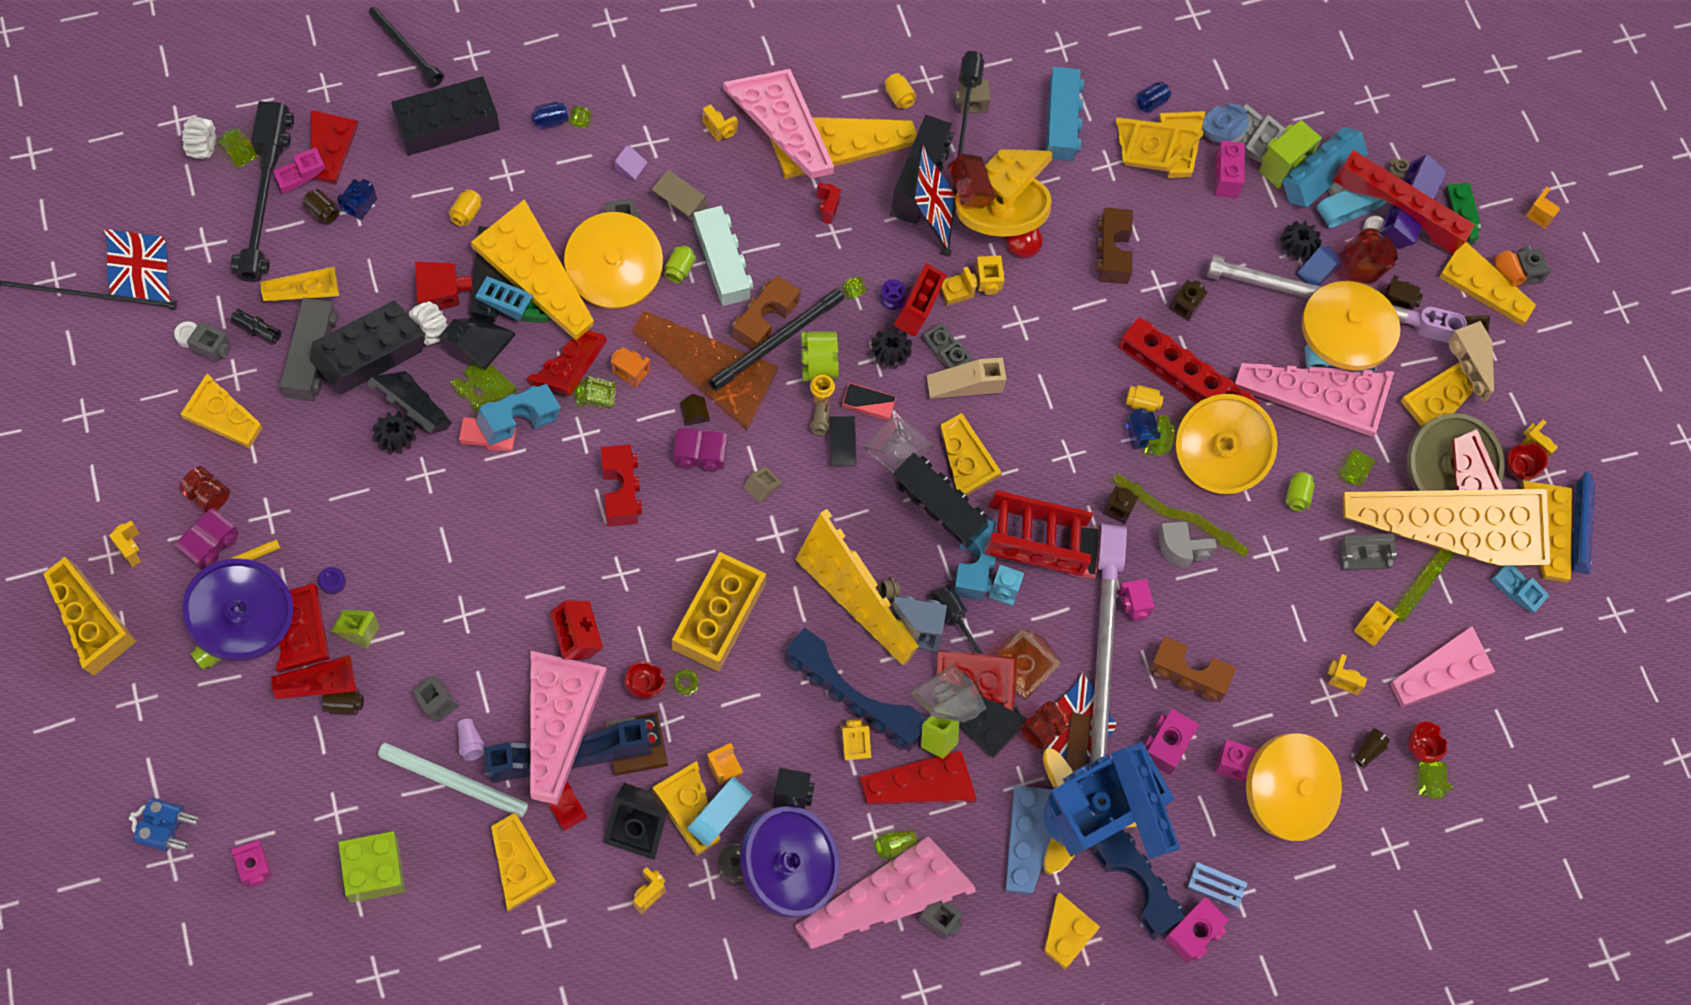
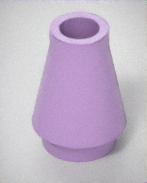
M472 719L459 721L457 723L459 754L467 761L479 759L485 753V744L476 730Z

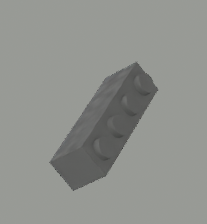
M309 298L302 299L280 384L285 398L314 402L316 393H320L322 388L321 372L310 361L311 346L313 341L331 333L333 326H337L339 314L335 311L333 302Z

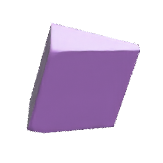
M628 145L624 147L614 162L615 171L634 181L637 180L648 164L642 156Z

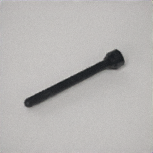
M371 7L369 14L423 72V80L429 87L434 88L441 84L444 74L439 68L429 66L376 7Z

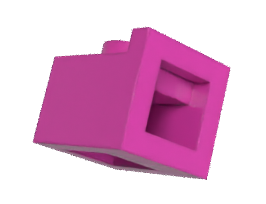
M1147 579L1121 584L1118 595L1119 597L1123 596V609L1125 612L1128 611L1129 618L1135 622L1147 619L1154 609Z
M259 840L231 850L241 882L245 887L249 885L250 887L263 885L266 883V879L272 877L264 847ZM256 861L254 867L247 868L248 863Z

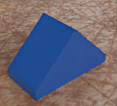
M1330 246L1319 247L1296 276L1305 283L1320 286L1346 263V260Z

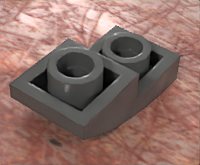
M943 322L921 336L929 349L947 369L973 360L960 340L955 341Z

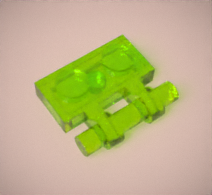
M491 364L486 370L471 365L464 371V376L468 381L463 382L456 377L451 382V385L456 388V393L462 398L468 399L477 412H479V408L484 404L498 402L506 396L517 392V387ZM477 387L484 395L478 396L473 390Z

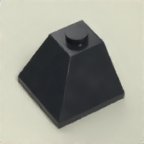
M481 318L453 319L438 337L451 357L486 370L516 334L514 331Z
M623 783L614 799L603 843L655 860L668 811L650 791Z

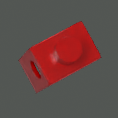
M415 261L418 305L430 301L436 304L439 310L455 307L460 304L459 292L473 290L472 276L458 277L455 264Z

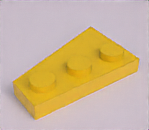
M1206 111L1160 113L1158 119L1159 123L1202 128ZM1199 140L1170 172L1167 171L1168 178L1192 176Z
M335 267L260 282L263 301L339 296Z
M208 373L181 412L183 419L249 449L262 430L261 424L244 407L238 404L226 390L221 388Z
M962 413L941 424L940 429L956 491L960 489L967 496L1002 475L1001 470Z
M697 761L652 788V793L668 811V816L696 856L719 843L720 836L718 835L706 847L687 830L690 824L708 805L706 789L699 774Z
M516 813L491 826L508 912L556 884L554 877Z

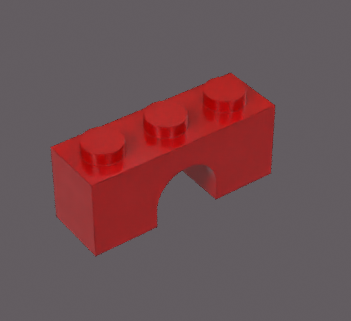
M631 444L601 447L603 479H614L623 484L622 488L617 492L604 493L607 527L638 524L637 515H642L641 500H636L635 492L640 491L639 476L634 477L633 470L638 468L637 453H632Z

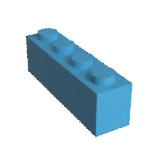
M1053 67L1049 83L1046 151L1053 152L1052 159L1073 161L1075 153L1080 152L1081 138H1077V134L1081 132L1082 118H1078V114L1082 112L1083 99L1079 98V94L1083 93L1084 79H1080L1081 69Z
M1343 127L1331 139L1322 144L1317 151L1308 156L1303 163L1293 169L1282 180L1289 203L1307 208L1335 183L1332 181L1340 164L1352 150L1366 157L1368 152L1362 131Z

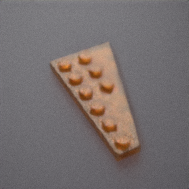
M644 310L633 330L634 335L652 351L660 354L672 368L680 371L686 380L711 401H715L724 409L728 416L736 419L741 424V427L748 431L778 372V366L760 359L737 375L733 381L715 392L709 386L708 379L747 353Z

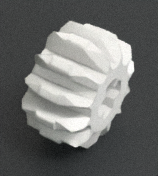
M194 117L188 118L187 122L184 123L182 141L183 149L187 156L204 159L210 158L214 153L216 128L211 120Z
M430 301L423 302L409 311V316L425 333L424 344L428 346L439 342L438 336L448 326L446 324L447 319L443 316V311H440L438 306Z

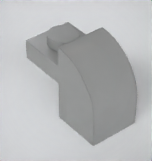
M1187 522L1162 523L1157 533L1162 555L1170 564L1179 568L1189 569L1194 559L1196 561L1208 560L1217 549L1215 538L1190 540Z

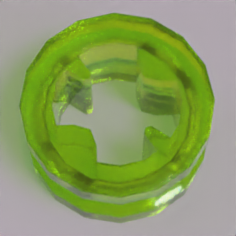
M575 106L571 109L569 122L578 128H586L590 125L592 112L585 107Z
M853 277L844 282L843 289L846 291L847 298H858L866 293L867 287L863 285L864 280L862 277Z
M681 670L675 676V689L679 694L689 696L695 693L698 688V677L692 670ZM688 677L689 681L694 683L693 685L689 684V688H683V684L679 683V681L683 682V678Z

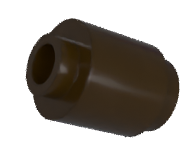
M320 189L310 190L305 194L303 207L319 222L331 224L337 219L340 213L337 204Z
M359 689L354 692L324 694L322 697L323 711L329 712L332 715H357L359 710H363L364 695L360 694Z

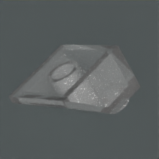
M896 413L863 448L890 471L894 472L913 453L918 457L924 456L934 444Z
M954 664L910 691L911 696L933 717L965 723L976 718L980 712L987 709L975 684Z

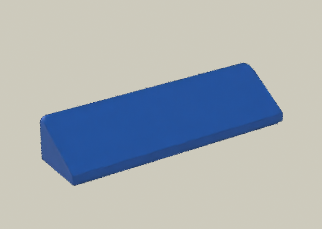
M1585 472L1576 482L1571 569L1574 572L1590 574L1595 483L1590 472Z
M1143 745L1128 746L1113 752L1111 757L1148 858L1153 859L1180 850Z

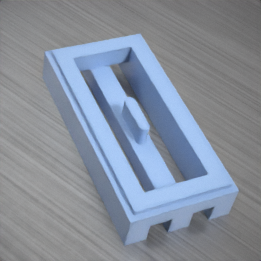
M1197 862L1187 889L1238 909L1248 883ZM1199 872H1200V873H1203V874L1208 875V876H1210V877H1212V878H1215V879L1220 880V881H1222V882H1225V883H1227V884H1229V885H1232V886H1234V887H1237L1238 890H1236V889H1234V888H1232V887H1229V886H1227V885H1224V884H1222V883H1219V882H1217V881H1215V880H1212V879H1210V878H1207V877H1205V876H1202V875H1200V874H1198V873H1199ZM1197 880L1236 896L1235 900L1197 885L1195 881Z

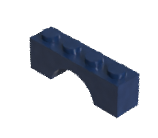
M1122 829L1095 844L1091 851L1106 873L1123 872L1132 876L1140 884L1144 893V907L1138 919L1154 941L1180 924L1185 918L1183 915L1184 911L1180 903L1175 899L1172 900L1167 893L1168 888L1163 879L1155 876L1151 870L1152 865L1149 859L1144 854L1141 855L1136 849V842L1129 832L1125 833Z

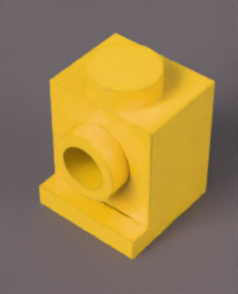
M1001 255L977 257L975 273L978 282V292L984 291L986 295L997 294L999 290H1003L1005 282Z

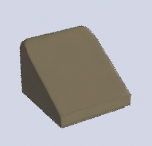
M763 467L748 477L744 484V489L761 503L782 485V482L769 469Z

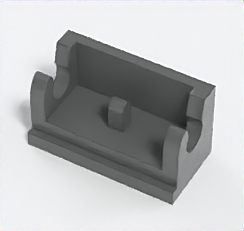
M1394 534L1344 536L1338 544L1342 571L1391 569L1393 567V559H1397Z

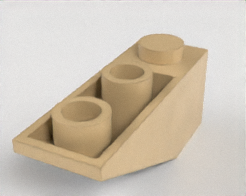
M1479 321L1455 330L1448 343L1451 352L1459 360L1463 373L1468 376L1473 384L1474 392L1479 395L1482 402H1486L1494 392L1493 343L1483 324Z
M1003 357L978 359L927 375L930 399L1003 393L1007 380Z

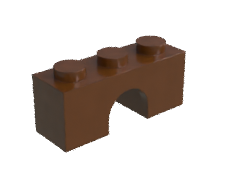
M1104 207L1103 214L1098 216L1096 225L1097 231H1100V237H1097L1096 251L1100 252V258L1096 260V272H1099V282L1128 284L1132 274V251L1120 250L1114 243L1129 242L1133 231V210Z

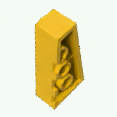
M66 557L62 558L43 573L54 601L60 609L61 618L64 625L67 626L72 638L71 642L74 649L77 650L80 664L84 670L95 676L137 642L78 566Z

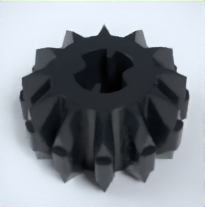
M1296 220L1292 225L1288 224L1285 227L1284 233L1280 237V242H1282L1281 250L1288 251L1287 257L1295 256L1296 261L1300 257L1307 261L1322 244V240L1319 239L1321 232L1314 231L1315 224L1308 226L1306 220L1302 224Z
M888 327L885 328L884 333L878 331L876 338H873L871 341V355L876 357V364L884 362L885 369L890 364L896 370L899 363L905 365L907 358L911 357L912 350L910 348L912 347V341L907 339L906 332L899 334L898 327L894 329V332L890 331Z
M387 411V418L385 419L378 416L379 424L373 425L375 433L373 434L374 442L378 443L379 449L381 451L387 449L390 455L394 450H398L402 454L403 447L411 449L410 441H416V434L414 433L416 426L411 422V418L408 415L402 417L399 411H397L395 416H392Z

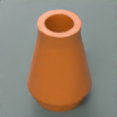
M1507 250L1495 258V268L1508 278L1514 286H1519L1526 281L1527 277L1522 270L1516 253Z

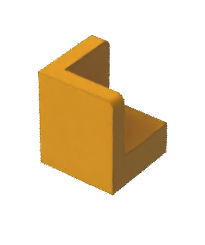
M1549 187L1545 188L1526 215L1527 218L1544 229L1547 228L1560 210V207L1545 198L1551 190Z
M732 743L707 754V764L719 786L727 783L733 776L737 778L743 775V771L734 755Z

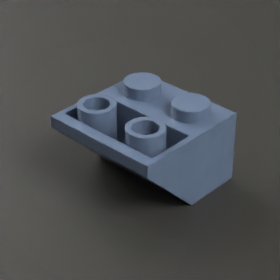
M906 595L895 597L892 614L896 619L902 620L919 647L917 649L938 652L943 635L947 605H941L936 600L918 601L914 597Z

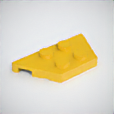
M1116 118L1123 162L1126 166L1170 172L1204 133L1202 128Z
M1001 149L978 172V182L987 187L994 196L1000 195L1003 198V204L1009 207L1051 162L1053 152Z

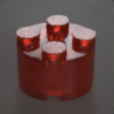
M1366 228L1339 252V257L1343 261L1344 266L1349 272L1348 276L1353 282L1373 284L1396 265L1395 261L1398 259L1397 249L1387 236L1383 238L1379 235L1381 231L1374 228Z

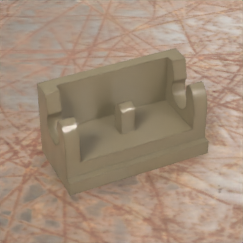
M667 170L652 188V192L665 199L693 221L694 212L702 211L708 206L704 194L670 170Z

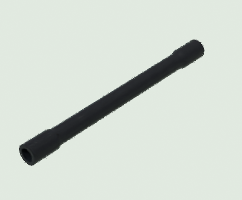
M835 288L821 298L818 303L730 366L716 373L708 379L711 389L715 392L719 391L733 381L737 375L809 323L837 306L844 300L843 293Z

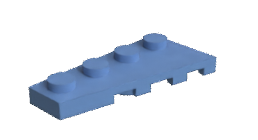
M1017 785L1013 788L1005 892L1032 896L1046 849L1052 838L1044 822V807L1051 791L1049 789Z

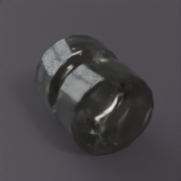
M737 843L723 848L718 858L719 877L723 883L731 887H740L746 884L741 869L740 856L742 844Z

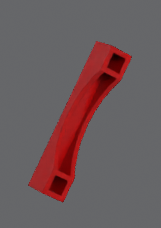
M1354 150L1343 160L1332 179L1333 182L1351 193L1376 197L1402 209L1424 228L1433 243L1451 254H1454L1467 241L1474 227L1472 222Z

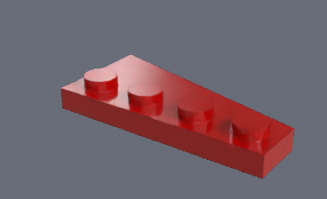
M962 750L949 753L944 758L938 756L861 776L859 779L867 805L977 802Z

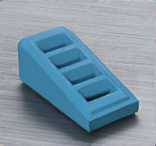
M487 276L475 298L520 321L533 295ZM490 286L494 288L490 296L485 295ZM498 291H501L503 294L500 299H495ZM507 295L512 297L509 303L504 302ZM516 300L520 301L518 307L513 306Z

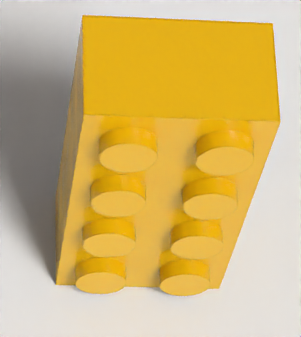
M719 552L672 638V650L719 672L766 585V573Z

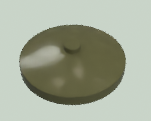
M1461 413L1441 415L1423 424L1413 436L1407 452L1408 476L1415 491L1456 490L1451 440L1476 429L1501 483L1504 474V455L1493 431L1479 419Z

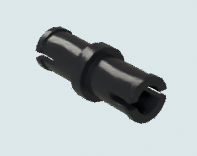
M239 308L231 316V323L248 330L250 335L259 336L271 344H276V340L279 341L281 337V330L264 322V319L258 316L253 317Z

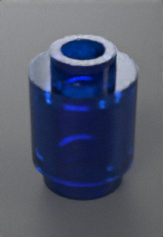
M1165 82L1153 83L1137 94L1136 103L1138 108L1146 113L1154 111L1168 102V99L1171 97V90Z
M557 101L535 106V112L531 113L534 126H539L540 130L563 125V122L568 121L565 104L558 103Z

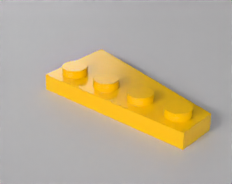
M1467 242L1454 253L1439 276L1440 279L1520 326L1525 324L1536 306L1533 301Z
M1459 362L1401 399V403L1419 425L1422 426L1435 417L1455 413L1474 392L1473 384L1468 376L1463 373Z

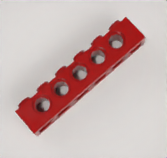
M1138 317L1121 338L1118 346L1120 350L1196 404L1206 398L1220 394L1239 395L1257 404L1259 403L1251 393L1240 389L1230 378L1223 377L1210 364L1202 362L1190 350L1184 349L1175 343L1172 337L1158 331L1149 321H1144ZM1145 343H1151L1154 347H1150ZM1165 357H1171L1174 361L1167 360ZM1185 371H1190L1193 375H1189ZM1205 385H1210L1213 389H1208Z

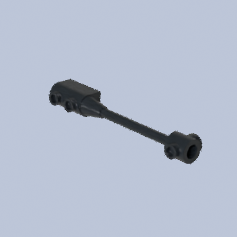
M258 101L251 142L255 154L261 155L262 173L249 248L242 249L240 254H233L231 258L232 274H236L238 278L247 282L260 281L262 273L268 274L270 270V261L265 259L263 252L259 251V244L271 174L280 155L283 153V148L290 147L291 135L286 133L287 127L294 126V113H290V109L279 102Z

